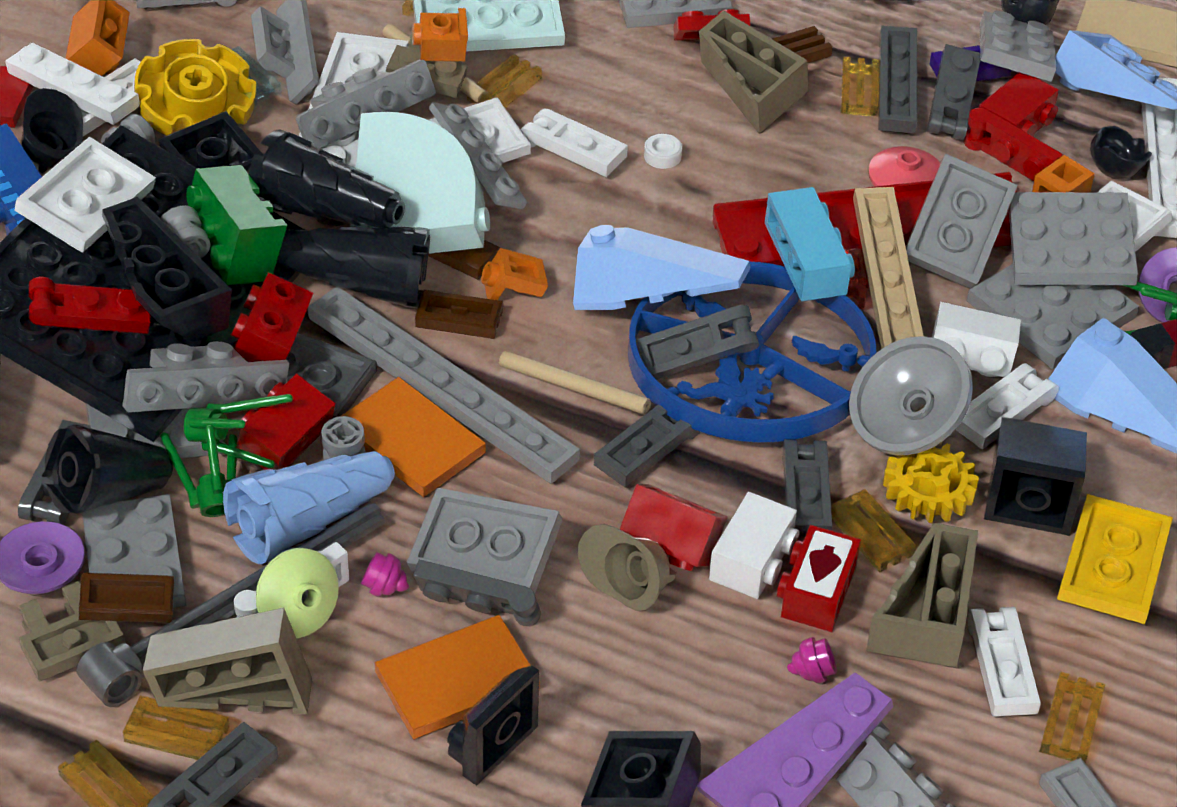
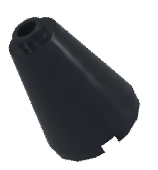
M71 425L68 428L58 429L48 444L45 470H52L54 484L46 485L48 493L58 509L63 513L78 514L162 489L172 475L173 463L166 450L161 446L81 425Z

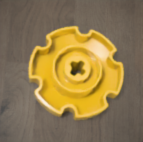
M182 39L159 46L158 56H145L142 59L135 74L134 92L138 93L139 101H141L140 115L152 128L167 136L225 111L237 124H246L255 106L256 81L249 79L250 66L228 47L221 44H216L214 47H206L202 45L200 39Z

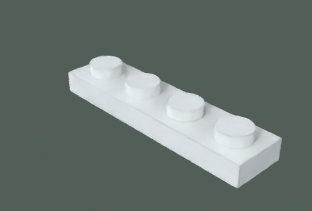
M34 43L23 47L5 61L9 74L39 89H56L68 95L80 109L112 125L140 107L138 93Z

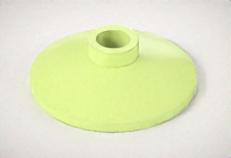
M293 548L280 553L269 562L259 578L256 589L258 613L284 608L296 638L314 633L326 623L336 606L339 591L336 571L324 555L312 549ZM308 590L307 598L302 603V595Z

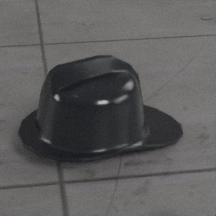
M48 88L34 90L27 96L24 105L23 133L21 138V145L25 152L37 164L38 171L43 173L48 167L53 168L82 143L83 118L77 104L68 95L56 89Z

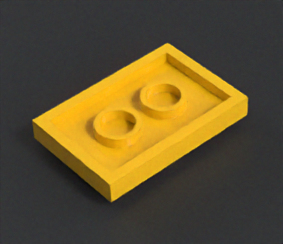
M1087 494L1057 600L1145 624L1173 517Z

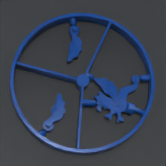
M750 262L751 268L743 281L744 284L772 286L789 290V292L756 332L759 347L750 352L735 353L727 356V358L720 359L719 367L715 373L719 378L718 382L706 384L701 388L694 389L692 384L686 381H681L677 387H670L668 389L662 386L645 367L637 349L636 338L639 331L654 334L687 323V321L653 313L664 303L677 296H682V302L686 304L687 310H693L695 307L698 317H705L726 308L716 302H708L701 295L689 296L685 293V290L664 296V301L650 303L649 296L644 297L638 304L630 323L628 344L629 367L635 382L643 394L655 406L659 404L666 409L667 415L674 420H683L691 424L692 429L712 436L759 443L784 441V439L795 440L808 437L835 426L850 415L849 400L851 391L844 389L764 345L800 299L785 266ZM846 295L815 299L816 302L836 313L850 326L860 340L865 355L857 359L858 348L853 344H843L840 350L828 348L825 344L793 336L792 344L793 347L798 349L797 354L806 357L809 362H818L820 365L839 361L843 371H849L850 367L856 364V361L863 367L876 354L874 333L863 312ZM722 331L724 339L735 335ZM737 356L746 365L760 364L766 369L760 374L757 367L753 371L748 367L744 368V379L740 383L741 372L737 365ZM777 374L831 404L818 411L790 418L746 419L737 417L745 407L752 408L754 415L757 417L760 416V413H767V406L760 405L757 402L770 405L774 395L771 392L762 395L758 391H763V386L771 390L772 382L770 380ZM680 393L686 394L690 398L698 400L715 396L725 400V402L721 406V414L693 405L681 399L678 395Z

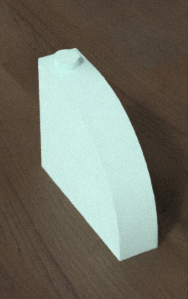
M398 112L362 113L356 169L374 176L373 180L399 192L401 201L405 203V212L402 220L391 227H422L430 229L429 254L484 248V231L490 230V215L488 208L485 207L483 191L470 158L459 141L446 129L422 117ZM361 224V226H355V225H351V226H350V227L378 228V227L368 226V225H364V224Z

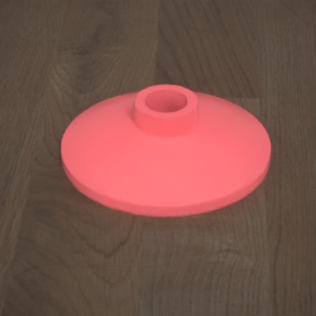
M897 146L877 153L870 161L868 174L874 186L934 180L940 162L924 150L914 147Z

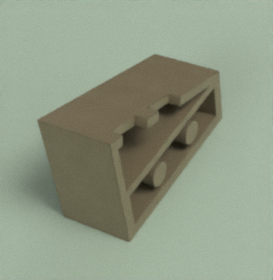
M724 10L699 31L702 64L759 134L808 92V63L806 59Z
M939 523L932 525L911 557L909 566L900 580H896L891 588L890 595L882 607H878L873 615L866 651L957 668L965 631L978 530Z
M284 608L150 636L143 673L159 707L218 710L219 704L248 705V711L263 712L264 706L293 707V714H308L312 677Z

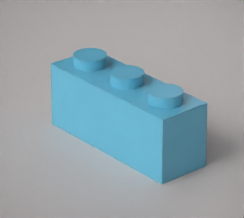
M814 187L768 193L765 225L800 300L808 301L847 295L849 280L855 273L854 260L851 254H846L842 246L840 231L837 227H833L829 219L827 205L825 202L820 201Z

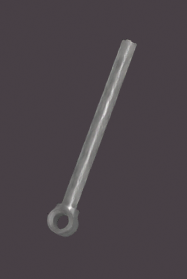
M375 503L368 504L296 548L322 551L335 542L345 548L385 524V518L380 514L378 505ZM266 566L132 646L121 643L115 647L110 642H102L86 651L77 665L76 672L79 678L105 706L111 708L126 703L138 691L145 676L143 667L151 635L230 618L236 614L234 609L235 596L243 590L256 591L259 578Z

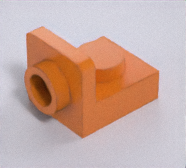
M500 248L493 260L486 263L482 272L481 280L482 284L485 285L487 299L498 300L505 288L518 293L542 297L548 288L543 259Z

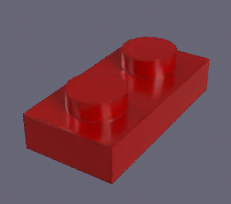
M735 9L724 10L750 26V14H740L739 10ZM702 11L684 12L682 16L677 17L673 26L674 40L700 39L699 31L718 15H704Z

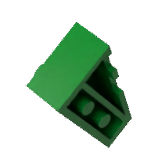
M242 165L196 169L192 186L187 188L188 206L193 207L197 211L201 221V228L206 231L211 244L210 256L212 266L215 270H219L223 281L227 285L263 282L268 272L273 274L287 228V224L283 219L275 220L270 214L273 212L272 204L269 201H260L256 194H259L260 188Z

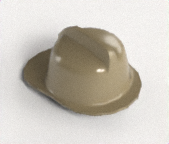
M600 524L590 527L583 533L580 539L578 558L581 569L588 581L600 591L633 610L639 611L650 608L656 602L659 593L666 587V584L672 582L676 577V572L669 566V560L664 549L657 542L648 538H636L616 527Z

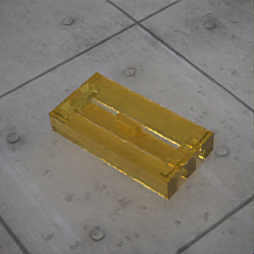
M511 55L476 83L488 92V94L481 96V102L490 100L500 93L497 97L503 106L507 107L542 79V68L536 65L531 69L529 61L523 60L519 63V56ZM467 96V101L473 104H478L473 99Z
M843 56L840 113L866 116L878 115L880 59H872V64H865V58H858L857 63H850V57ZM850 73L857 74L856 105H849ZM865 74L871 75L870 106H864Z
M866 489L831 504L832 520L846 535L861 539L860 551L879 573L887 569L888 563L891 562L895 566L901 563L903 556L909 559L915 553L917 547L915 543ZM859 504L870 518L867 519L856 505ZM879 528L896 545L895 547H892V545L883 537V535L879 532Z
M1060 672L1039 752L1069 761L1082 758L1086 764L1105 684L1096 682L1095 687L1086 685L1087 679L1078 677L1077 682L1068 680L1069 674ZM1064 692L1073 694V699L1062 742L1059 746L1051 742ZM1084 697L1091 699L1080 748L1077 751L1070 749L1082 698Z
M140 695L122 733L124 742L198 760L223 739V733L227 734L230 724L229 717L194 708L159 707L155 699ZM144 714H147V715H151V716H155V717H160V718H164V719H168V720H167L166 722H164V721H160V720H156V719L144 717L143 715H144ZM184 724L209 729L212 731L211 733L193 728L185 727Z
M98 740L89 744L90 751L84 754L82 751H79L73 755L74 762L71 764L65 761L58 766L59 776L89 807L110 806L79 775L82 771H85L119 807H148V804L154 798ZM98 762L139 805L136 806L94 763Z

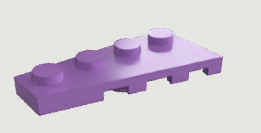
M855 672L698 782L697 789L718 807H807L893 708L892 699Z

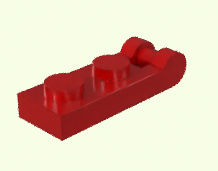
M974 108L969 112L968 125L971 128L967 130L964 140L965 146L974 151L982 150L1032 181L1035 180L1036 174L1063 156L1059 151L987 109Z
M36 277L29 282V297L33 300L29 305V319L36 325L148 334L150 313L135 299L132 290L57 284L47 277Z

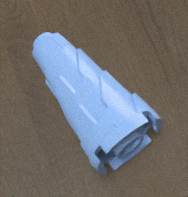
M372 451L353 456L339 455L310 465L303 462L278 470L268 469L232 479V481L227 482L225 485L223 505L228 526L239 523L242 533L233 536L243 554L256 564H264L280 553L292 549L291 546L326 530V525L358 511L360 505L386 491L394 479V467L387 456H382L380 453Z

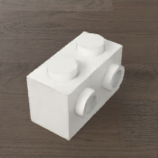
M940 302L932 338L942 340L954 347L964 358L970 370L977 371L987 377H1005L1011 372L1019 343L1021 320Z
M748 492L712 550L709 580L758 599L766 584L774 585L782 567L781 559L784 553L791 555L795 541L799 538L800 531L795 529L797 510Z

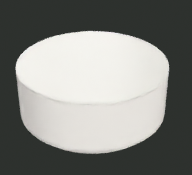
M656 134L646 140L644 159L649 165L655 168L668 169L680 163L682 143L678 138L669 134Z

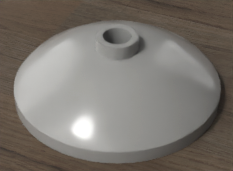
M920 336L893 342L873 355L858 373L853 383L849 400L852 423L865 442L883 453L911 455L926 451L950 436L965 417L973 392L970 369L960 353L942 340ZM925 405L923 409L917 412L920 406Z

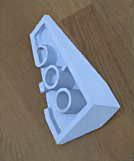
M1069 30L1055 57V73L1061 77L1059 80L1061 84L1076 91L1082 88L1177 110V86L1166 80L1158 79L1161 73L1154 67H1147L1141 64L1142 57L1137 52L1108 34Z
M600 225L591 228L578 247L573 298L574 310L626 308L625 300L648 296L650 303L664 301V296L684 290L689 296H697L738 289L751 268L750 262L632 228H613L611 225Z
M1102 318L1075 339L1048 378L1059 386V391L1054 399L1075 414L1088 418L1091 413L1113 422L1111 427L1123 433H1125L1127 428L1149 436L1152 444L1177 454V383L1136 339L1107 319Z

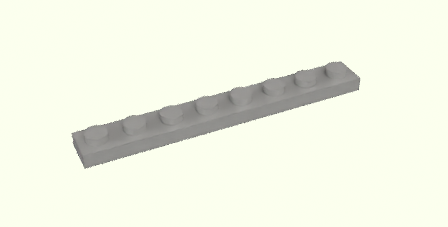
M333 288L308 306L310 320L363 356L375 360L379 367L395 378L400 377L443 411L550 484L580 461V449L341 288Z

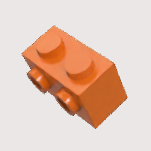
M90 0L73 15L65 59L100 76H103L105 73L111 74L123 58L130 12L114 0Z

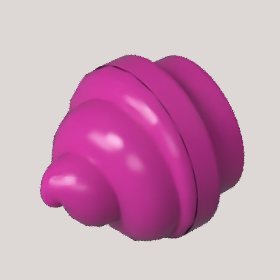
M376 552L362 578L361 584L370 588L369 593L376 597L382 594L391 595L395 591L402 592L407 590L409 584L407 583L406 573L401 570L400 560L391 553L384 556Z
M814 637L803 640L799 646V651L793 654L791 663L787 666L788 671L818 684L826 682L827 676L837 673L834 655L828 640L824 638L816 641Z

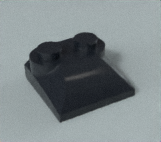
M227 111L159 139V147L198 169L242 165L249 172L254 153L263 155Z
M533 665L515 670L505 676L449 732L447 737V743L449 744L448 755L462 765V776L476 786L538 727L539 670Z
M609 731L581 807H689L702 770L701 743L695 731Z

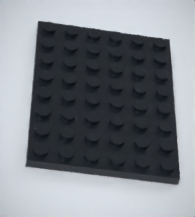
M122 125L102 143L107 148L156 177L154 188L141 201L159 218L172 208L188 206L187 188L192 186L195 170L198 168ZM275 212L270 213L275 220L283 219L287 224V230H305ZM25 217L0 242V354L154 443L182 409L127 412L123 407L127 369L152 368L150 366L151 349L168 348L171 344L198 347L207 346L208 343L217 341L228 343L235 348L238 338L231 336L240 314L249 315L251 311L243 306L253 284L261 287L263 282L228 285L232 289L229 327L194 342L159 324L151 314L148 334L36 325L29 319V305L33 302L29 297V282L33 278L47 277L57 284L132 289L108 230L82 253ZM209 249L201 260L222 279L219 270H215L212 266L211 250ZM276 266L273 275L291 283L300 274V272Z

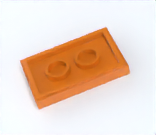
M397 377L341 415L360 421L364 427L365 443L363 446L365 447V452L376 451L382 456H387L393 464L395 476L423 498L486 453V443L400 377Z
M497 615L376 661L375 673L414 740L463 720L464 715L505 676L515 670L531 665L501 616Z

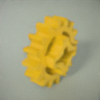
M948 443L941 449L934 446L916 454L889 457L883 478V486L887 487L886 498L887 500L897 499L895 507L897 511H902L906 508L910 509V518L913 520L919 514L926 515L928 523H933L936 515H940L945 522H949L952 511L963 516L966 505L972 506L974 503L979 476L974 475L975 464L964 463L965 453L963 451L956 454L950 453L951 444Z

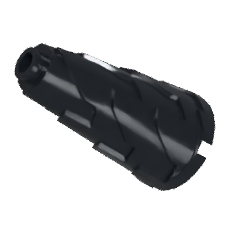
M281 129L274 130L260 143L268 146L265 154L254 153L249 168V175L260 188L259 194L256 195L260 201H269L275 211L290 215L295 212L317 219L322 216L355 226L364 224L378 228L391 227L393 224H398L403 218L405 203L401 201L399 192L373 180L374 176L345 164L342 158L313 146V142Z
M422 227L286 229L276 267L300 272L310 278L326 281L330 285L367 294L382 301L418 309L423 290H419V285H422V282L425 281L427 273L430 229Z

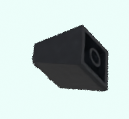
M1002 417L995 446L984 520L1070 536L1085 479L1087 432Z

